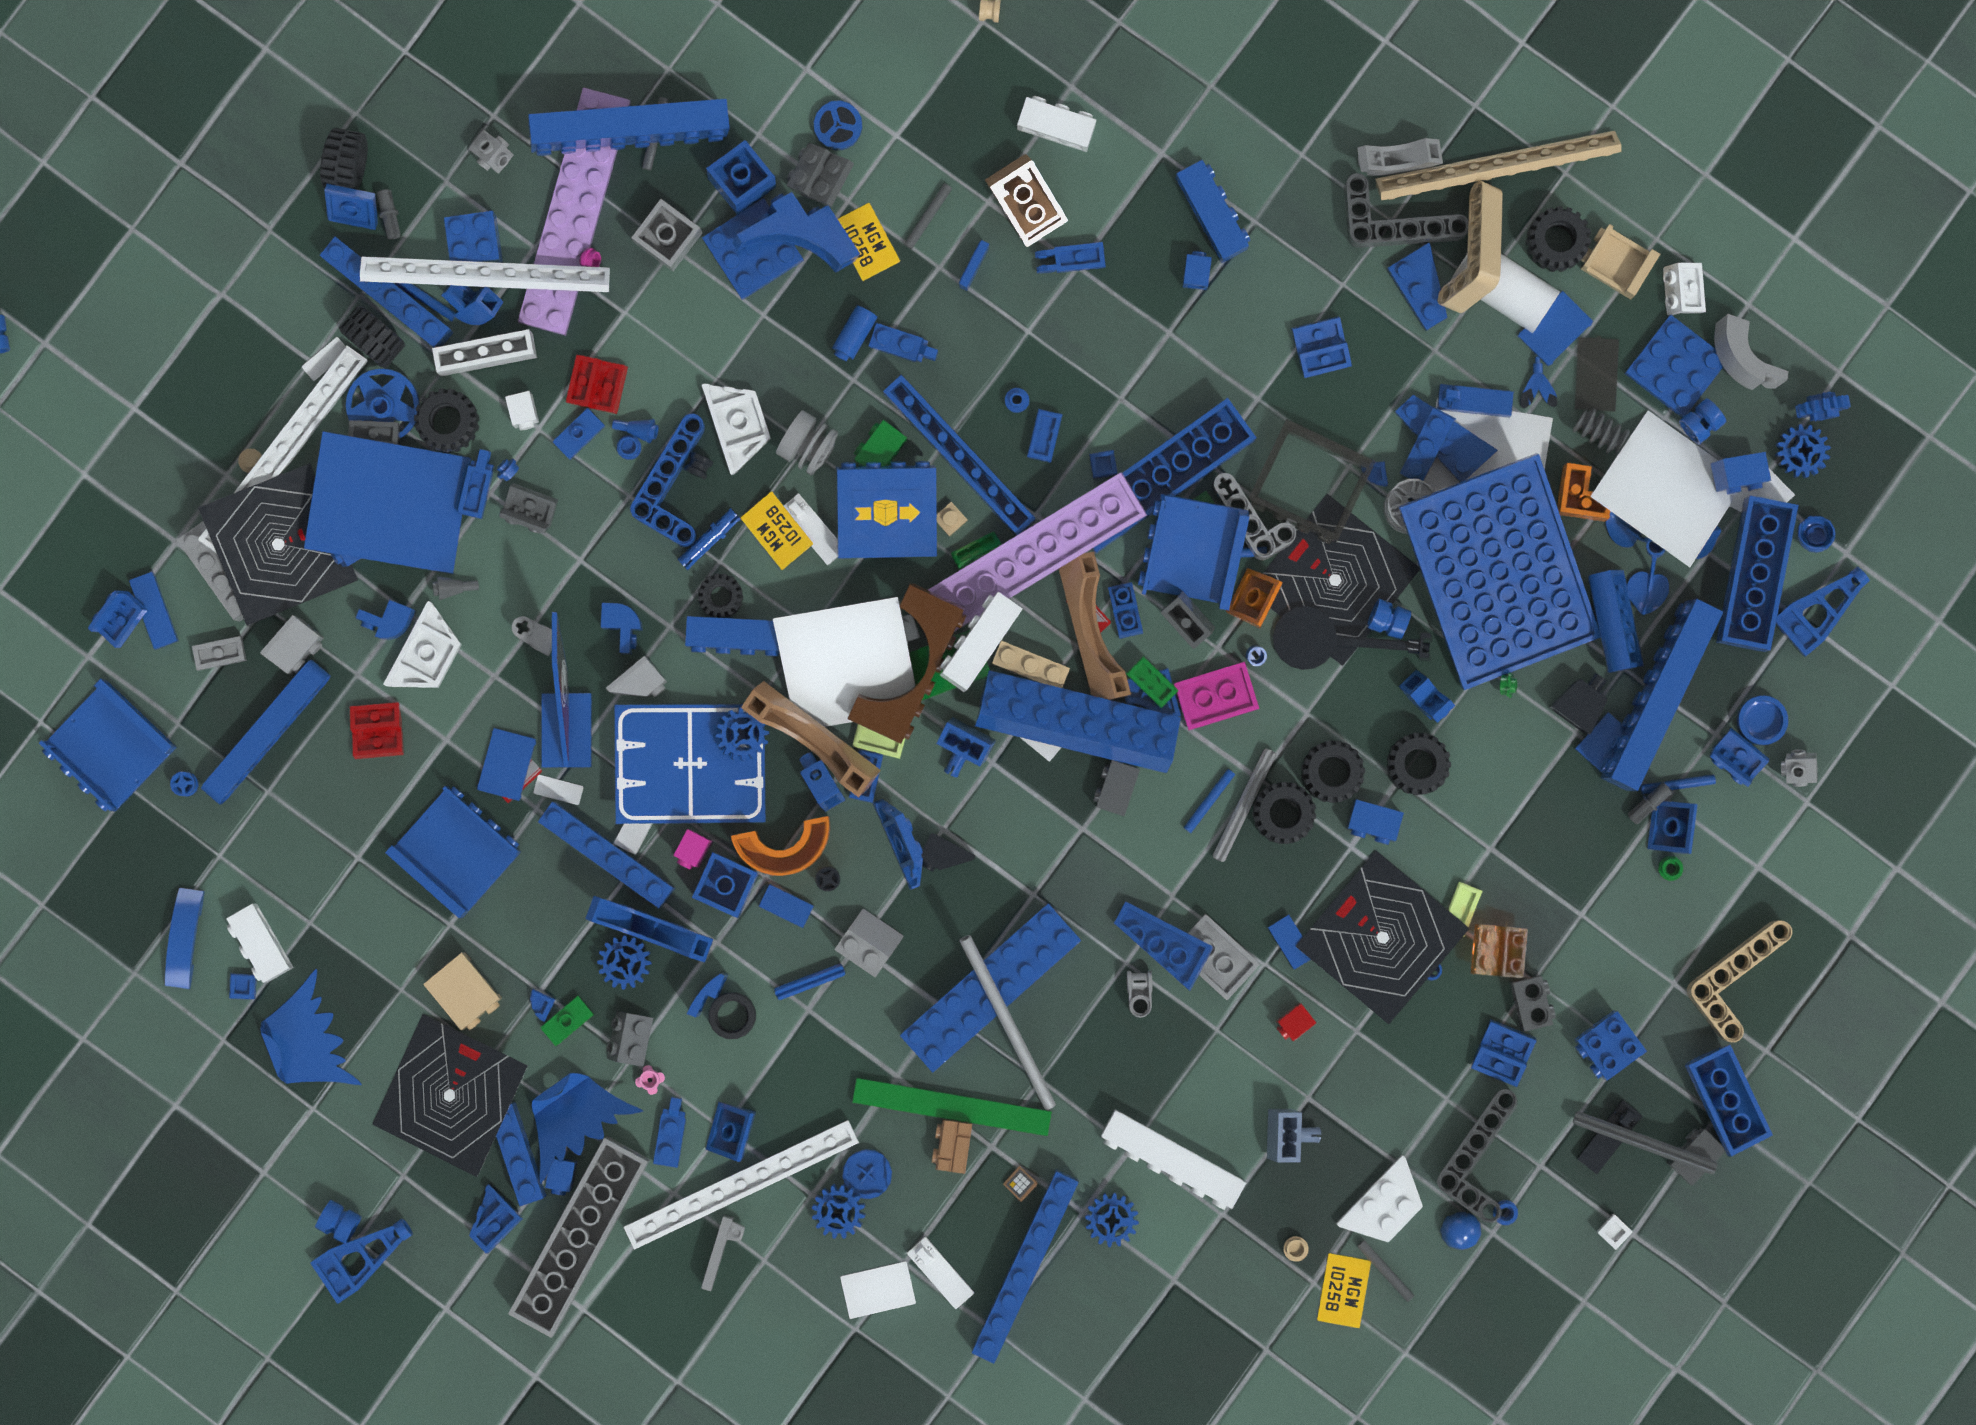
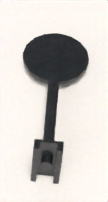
M1309 606L1296 607L1283 614L1276 623L1273 633L1274 648L1280 659L1290 667L1300 670L1315 669L1326 663L1334 653L1336 646L1408 651L1411 654H1419L1421 661L1431 662L1430 653H1424L1430 650L1429 642H1432L1433 638L1431 633H1421L1420 639H1409V641L1338 636L1331 619L1321 610Z

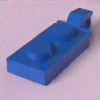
M878 323L875 325L869 347L912 362H922L923 358L935 361L938 355L937 349L927 346V340Z
M480 449L477 461L472 460L470 466L468 465L457 511L458 514L483 519L493 477L494 465L489 464L490 451Z
M671 1097L669 1109H663L653 1164L676 1168L679 1166L686 1124V1112L680 1111L682 1098Z

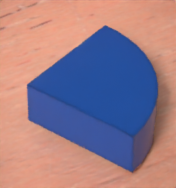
M1385 461L1360 464L1361 471L1369 482H1373L1377 486H1388Z
M533 989L530 997L532 1009L541 1021L546 1022L556 999Z

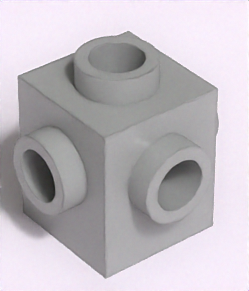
M485 130L469 148L478 158L476 162L486 171L491 168L498 174L514 156L507 149L509 144L499 135L494 138Z
M1792 750L1791 753L1786 754L1785 761H1781V775L1786 776L1787 784L1792 783L1795 787L1807 786L1808 783H1817V753H1806V750Z

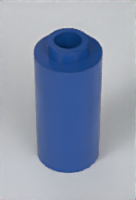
M856 305L832 347L835 350L834 355L846 362L848 358L853 360L878 317L867 309Z

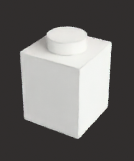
M530 391L505 397L511 422L515 428H519L520 431L534 428L535 423H539L533 395Z

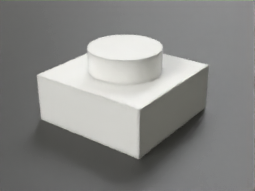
M1614 1214L1596 1231L1615 1250L1632 1233Z

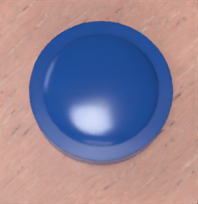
M1757 696L1747 700L1739 709L1737 727L1742 737L1748 742L1761 746L1769 745L1778 741L1785 734L1788 727V714L1785 707L1777 699L1770 696Z

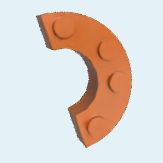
M826 816L804 821V831L800 840L793 847L786 850H774L767 847L760 840L757 831L732 835L731 839L739 856L757 871L776 876L792 875L814 864L825 850L830 835V817Z

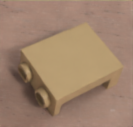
M1609 224L1605 229L1601 227L1593 240L1597 243L1593 250L1588 248L1589 250L1586 255L1581 259L1584 262L1581 270L1631 300L1638 292L1660 254L1653 249L1650 251L1644 249L1613 230L1614 226Z
M465 952L459 954L423 984L460 1030L466 1028L469 1030L473 1029L481 1022L479 1017L485 1012L491 1014L500 1006L498 1001L502 999L500 994L494 991L471 963L470 957Z

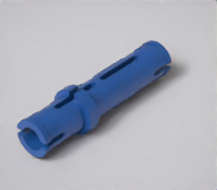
M731 508L728 509L716 523L712 522L710 524L711 527L677 560L689 570L721 538L724 539L726 537L725 534L741 518Z

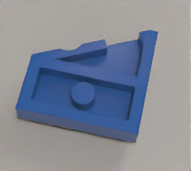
M491 1184L486 1186L482 1205L479 1206L476 1222L473 1224L469 1235L486 1254H489L523 1219Z

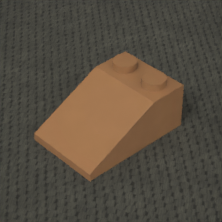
M1024 154L985 179L994 197L1026 247L1068 221L1027 154Z

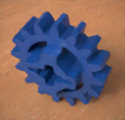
M1825 392L1806 397L1807 402L1795 406L1797 418L1810 417V421L1816 422L1839 417V411L1848 409L1851 405L1848 395L1836 397L1835 392Z
M1799 424L1796 431L1792 427L1787 429L1789 436L1784 433L1780 436L1783 442H1778L1776 447L1780 448L1781 451L1776 453L1775 456L1782 458V461L1778 463L1779 466L1784 464L1787 466L1785 469L1786 474L1794 471L1793 476L1795 478L1800 473H1802L1803 478H1807L1810 474L1809 471L1811 474L1816 475L1818 474L1817 467L1820 469L1826 467L1822 461L1830 459V456L1825 454V451L1831 449V447L1824 446L1823 442L1828 438L1827 436L1819 437L1820 429L1812 432V425H1808L1804 430L1802 424ZM1795 437V444L1793 447L1788 448L1789 442ZM1808 437L1814 440L1816 444H1813L1811 441H1809ZM1802 447L1803 450H1807V454L1799 453L1798 449ZM1818 454L1817 460L1810 466L1812 463L1811 458ZM1789 458H1792L1794 461H1796L1797 465L1792 463V461Z
M738 708L737 714L733 710L728 711L729 718L722 716L720 719L723 725H716V728L721 730L719 734L714 735L715 738L721 739L717 747H725L724 756L732 753L731 760H736L740 756L741 761H746L747 755L751 759L756 758L754 752L762 753L763 749L760 745L768 744V741L763 739V736L769 734V731L762 728L766 724L760 723L747 712L744 713L742 708ZM737 718L748 719L744 724H738L734 720ZM755 727L758 733L757 740L754 738L753 729ZM747 728L746 733L744 734L746 739L743 738L739 741H736L738 739L737 737L739 736L737 730L740 731ZM726 730L730 731L729 742L726 738ZM739 745H745L750 748L747 751L736 750Z
M623 936L622 942L617 937L613 938V945L606 942L607 951L599 952L604 958L597 961V964L603 965V969L599 971V974L606 973L607 975L604 981L613 980L612 987L614 988L621 983L622 989H626L627 983L632 988L636 987V980L643 983L642 974L650 973L645 967L652 964V961L646 960V956L650 954V951H642L645 944L636 945L637 938L635 937L628 942L627 936ZM624 946L635 949L637 953L630 954L626 952ZM615 950L616 956L613 962L608 964L609 956ZM622 955L625 959H630L631 963L627 964V970L624 966H619V962L622 961ZM641 961L640 969L635 975L633 969L636 963ZM618 971L623 973L625 979L614 976L612 972Z
M832 1184L830 1192L824 1188L822 1190L824 1197L817 1195L815 1200L819 1204H813L812 1209L817 1211L812 1216V1219H819L816 1228L818 1229L823 1226L825 1228L823 1234L826 1235L830 1231L832 1232L833 1239L837 1237L838 1233H841L843 1239L847 1237V1231L852 1235L855 1234L854 1226L861 1227L863 1223L859 1218L862 1219L866 1216V1213L861 1212V1209L866 1206L865 1203L858 1202L862 1195L854 1196L855 1188L853 1187L846 1191L845 1184H842L840 1189H837L836 1185ZM836 1195L844 1196L848 1199L841 1200L838 1199ZM826 1202L828 1213L824 1216L823 1205ZM842 1207L844 1209L842 1215L834 1214L836 1208L840 1209ZM852 1207L855 1208V1217L853 1221L851 1220L852 1218L849 1215L850 1209H852ZM831 1223H838L842 1227L832 1226Z
M1113 1192L1112 1198H1108L1106 1193H1104L1102 1201L1097 1198L1094 1199L1095 1207L1088 1206L1092 1213L1091 1215H1085V1219L1091 1220V1223L1086 1225V1229L1094 1230L1090 1236L1091 1238L1098 1236V1244L1101 1245L1106 1240L1108 1247H1111L1114 1241H1116L1118 1246H1121V1239L1124 1238V1240L1129 1242L1128 1234H1136L1132 1226L1139 1224L1138 1220L1133 1219L1138 1214V1211L1130 1210L1134 1204L1132 1201L1126 1204V1196L1123 1195L1119 1200L1115 1192ZM1109 1204L1105 1212L1097 1213L1102 1206ZM1118 1205L1127 1211L1128 1217L1118 1212ZM1114 1208L1115 1217L1119 1221L1114 1222L1110 1231L1109 1223L1105 1221V1218L1110 1217ZM1095 1223L1102 1224L1106 1228V1235L1098 1230ZM1121 1226H1127L1121 1234L1115 1236L1116 1230Z

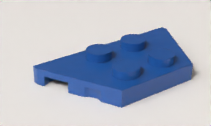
M878 800L873 805L908 886L912 890L919 887L921 882L923 863L921 845L917 840H914L911 833L913 828L910 820L905 818L901 811L885 800Z

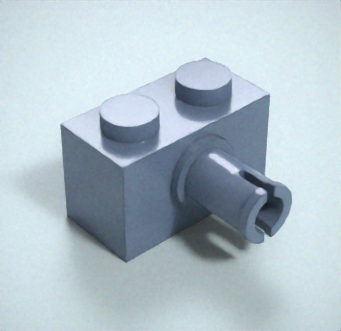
M1268 1109L1267 1159L1275 1162H1301V1142L1319 1143L1321 1137H1317V1135H1321L1320 1128H1302V1112L1294 1109Z

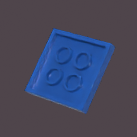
M764 198L702 237L742 300L804 261L794 244L762 242L747 246L739 251L732 242L737 235V230L745 225L753 226L757 223L756 220L759 217L768 213L769 205Z
M1669 315L1624 374L1683 418L1723 366L1714 347L1675 317Z

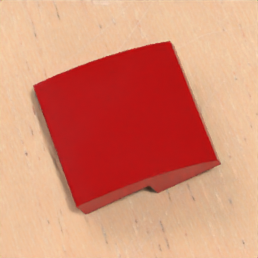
M576 355L566 403L617 414L628 367L597 358Z
M399 702L350 707V730L352 732L354 759L404 755Z

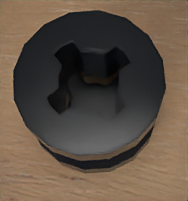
M691 452V460L689 464L685 465L683 470L706 480V472L708 468L712 467L714 462L702 455Z
M832 867L820 869L815 876L816 885L823 891L835 890L840 884L839 872Z

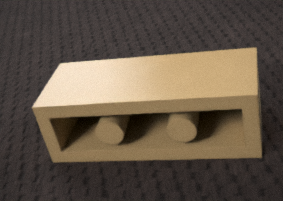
M1004 641L1000 642L992 662L993 666L1027 680L1059 688L1063 687L1070 670L1066 666Z

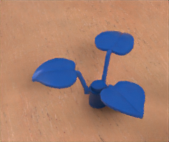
M1610 511V518L1606 521V527L1614 543L1621 547L1630 548L1639 539L1646 543V551L1652 557L1650 573L1637 572L1629 579L1627 584L1629 598L1639 613L1642 615L1649 614L1663 604L1669 593L1667 578L1660 574L1654 575L1656 559L1663 556L1666 550L1651 539L1642 537L1641 532ZM1716 526L1696 559H1701L1712 551L1721 533L1720 527Z

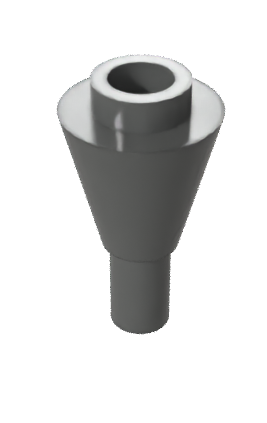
M437 576V581H433L434 596H439V601L463 593V591L479 590L478 580L462 581Z

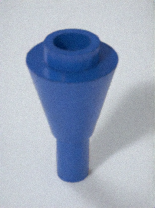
M614 419L612 423V429L626 431L647 443H651L658 435L659 427L654 419L629 422Z

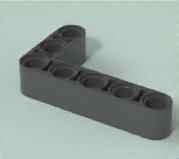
M1355 173L1349 176L1345 183L1344 195L1348 240L1356 248L1458 241L1463 239L1468 233L1469 220L1463 215L1371 221L1367 178L1362 174ZM1358 181L1362 185V190L1359 192L1353 191L1350 188V183ZM1355 205L1361 206L1364 209V214L1362 216L1354 215L1352 207ZM1458 222L1462 224L1464 232H1454L1452 223ZM1435 224L1439 228V234H1430L1427 226ZM1411 226L1415 230V235L1412 237L1406 236L1403 233V227ZM1380 228H1387L1391 236L1386 239L1382 238L1378 230ZM1358 229L1363 230L1366 233V239H1356L1354 231Z
M1508 1089L1500 1090L1494 1096L1437 1179V1184L1441 1191L1487 1223L1497 1222L1502 1216V1209L1497 1202L1471 1185L1466 1179L1517 1108V1097ZM1503 1095H1510L1513 1098V1103L1508 1108H1503L1499 1104V1100ZM1490 1115H1495L1499 1119V1123L1495 1128H1488L1485 1125V1120ZM1476 1135L1484 1137V1145L1479 1149L1473 1148L1471 1145V1139ZM1462 1155H1466L1470 1159V1165L1465 1169H1460L1457 1166V1159ZM1446 1176H1453L1456 1180V1184L1452 1189H1445L1442 1185V1181ZM1468 1190L1476 1193V1200L1471 1204L1463 1201V1194ZM1487 1205H1494L1496 1207L1497 1214L1494 1218L1488 1219L1484 1216L1483 1210Z

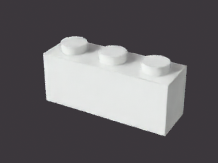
M1033 96L1032 99L1026 97L1017 124V130L1087 152L1096 126V119H1093V115L1084 111H1079V113L1069 111L1070 108L1065 105L1056 104L1053 106L1047 104L1045 99Z
M251 904L227 918L229 923L227 929L233 938H238L241 944L239 947L240 952L246 960L250 959L254 966L251 970L258 981L262 980L263 983H268L294 968L258 904Z

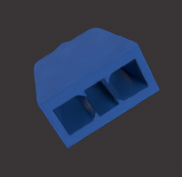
M812 752L799 759L804 767V770L800 773L824 812L846 800L822 760L817 762ZM822 775L819 780L815 781L817 776Z

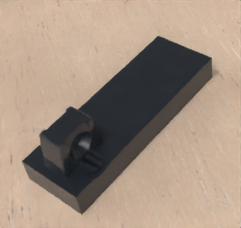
M1621 1100L1606 1121L1632 1130L1642 1118V1115ZM1596 1132L1576 1159L1595 1174H1598L1622 1142Z

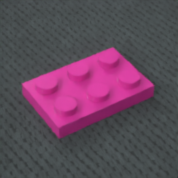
M1245 662L1174 683V686L1179 690L1177 696L1188 731L1259 709Z

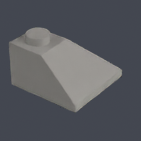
M644 656L607 686L606 689L615 695L650 697L653 695L656 697L666 689L664 684L667 683V680L652 662Z

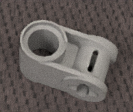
M525 616L516 618L512 623L513 634L532 648L549 656L552 651V629L542 624L540 625ZM527 622V627L530 629L529 632L519 634L518 625H524Z
M1148 970L1147 973L1127 971L1129 1011L1138 1018L1148 1015L1152 1008V970ZM1134 981H1145V983H1134ZM1138 999L1144 1000L1147 1004V1010L1142 1014L1135 1012L1133 1008L1134 1002Z

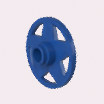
M374 369L359 376L351 385L346 398V412L349 420H372L377 422L410 421L399 432L400 438L409 433L416 424L414 415H417V405L420 406L419 396L414 385L403 374L390 369ZM386 374L392 375L394 378L382 387L370 376ZM359 385L365 400L352 408L353 395ZM405 386L408 387L412 394L414 408L401 400Z

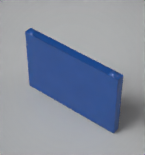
M1562 291L1535 331L1531 333L1524 329L1519 332L1518 337L1549 366L1594 321Z
M494 728L477 790L520 801L536 739Z

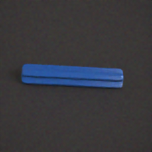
M839 963L781 985L774 989L778 1000H782L844 976L845 970L843 965Z

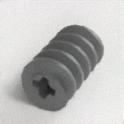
M1586 408L1575 424L1573 432L1575 433L1580 428L1583 429L1582 438L1590 434V443L1598 439L1599 449L1606 444V453L1609 454L1615 450L1616 455L1629 436L1630 431L1626 429L1620 433V424L1612 428L1613 420L1611 418L1603 422L1605 417L1603 413L1595 417L1596 409L1592 408L1587 412Z

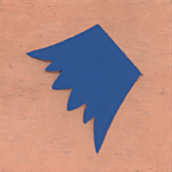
M315 969L298 991L261 1023V1035L277 1076L286 1084L324 1081L362 1085L354 1076L336 1066L346 1062L344 1058L330 1054L331 1051L342 1044L343 1039L336 1035L323 1033L330 1025L333 1013L314 1014L322 999L318 997L311 1000L317 978V969Z
M579 1073L568 1074L532 1100V1111L536 1121L540 1147V1184L546 1178L555 1156L560 1163L563 1162L566 1146L575 1154L581 1155L584 1147V1135L598 1140L604 1138L602 1121L608 1124H617L618 1122L614 1114H635L643 1112V1110L615 1097L595 1083L589 1076Z

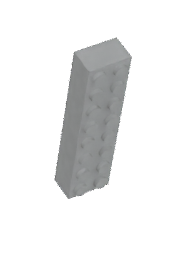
M609 1136L603 1139L508 1313L510 1316L550 1338L556 1334L651 1159Z

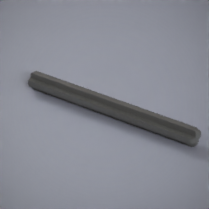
M1580 1111L1575 1113L1573 1119L1575 1125L1711 1175L1717 1169L1718 1163L1711 1159Z

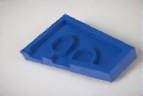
M1429 242L1387 268L1425 331L1447 318L1445 307L1438 304V295L1441 288Z

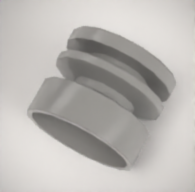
M802 410L782 438L776 454L788 462H791L797 455L801 456L798 468L802 469L809 461L810 464L806 473L812 476L830 456L838 436V431L832 429L825 437L828 425L823 424L817 431L813 430L816 418Z
M1407 479L1399 482L1387 494L1383 503V514L1387 523L1394 530L1407 534L1398 506L1409 503L1408 500L1414 501L1432 494L1435 490L1427 482L1420 479Z

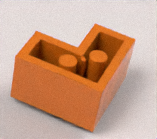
M1566 463L1563 466L1557 503L1560 515L1602 522L1610 518V510L1590 497L1593 491H1588L1592 466Z

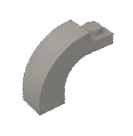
M1424 138L1407 144L1386 147L1369 145L1357 147L1358 163L1361 172H1367V175L1371 176L1411 172L1443 164L1439 139Z
M1727 314L1716 323L1714 335L1718 358L1727 373L1739 384L1751 390L1760 384L1765 388L1776 389L1787 381L1789 371L1762 362L1751 351L1748 343L1750 321Z

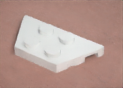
M702 384L730 474L734 475L771 439L756 391Z
M429 601L426 603L383 685L387 687L439 688L462 644L433 603Z
M1401 1155L1336 1224L1341 1228L1390 1242L1423 1207L1406 1158Z

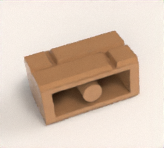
M943 1119L942 1124H937L935 1138L940 1139L939 1149L934 1148L932 1163L936 1164V1170L965 1174L972 1123Z

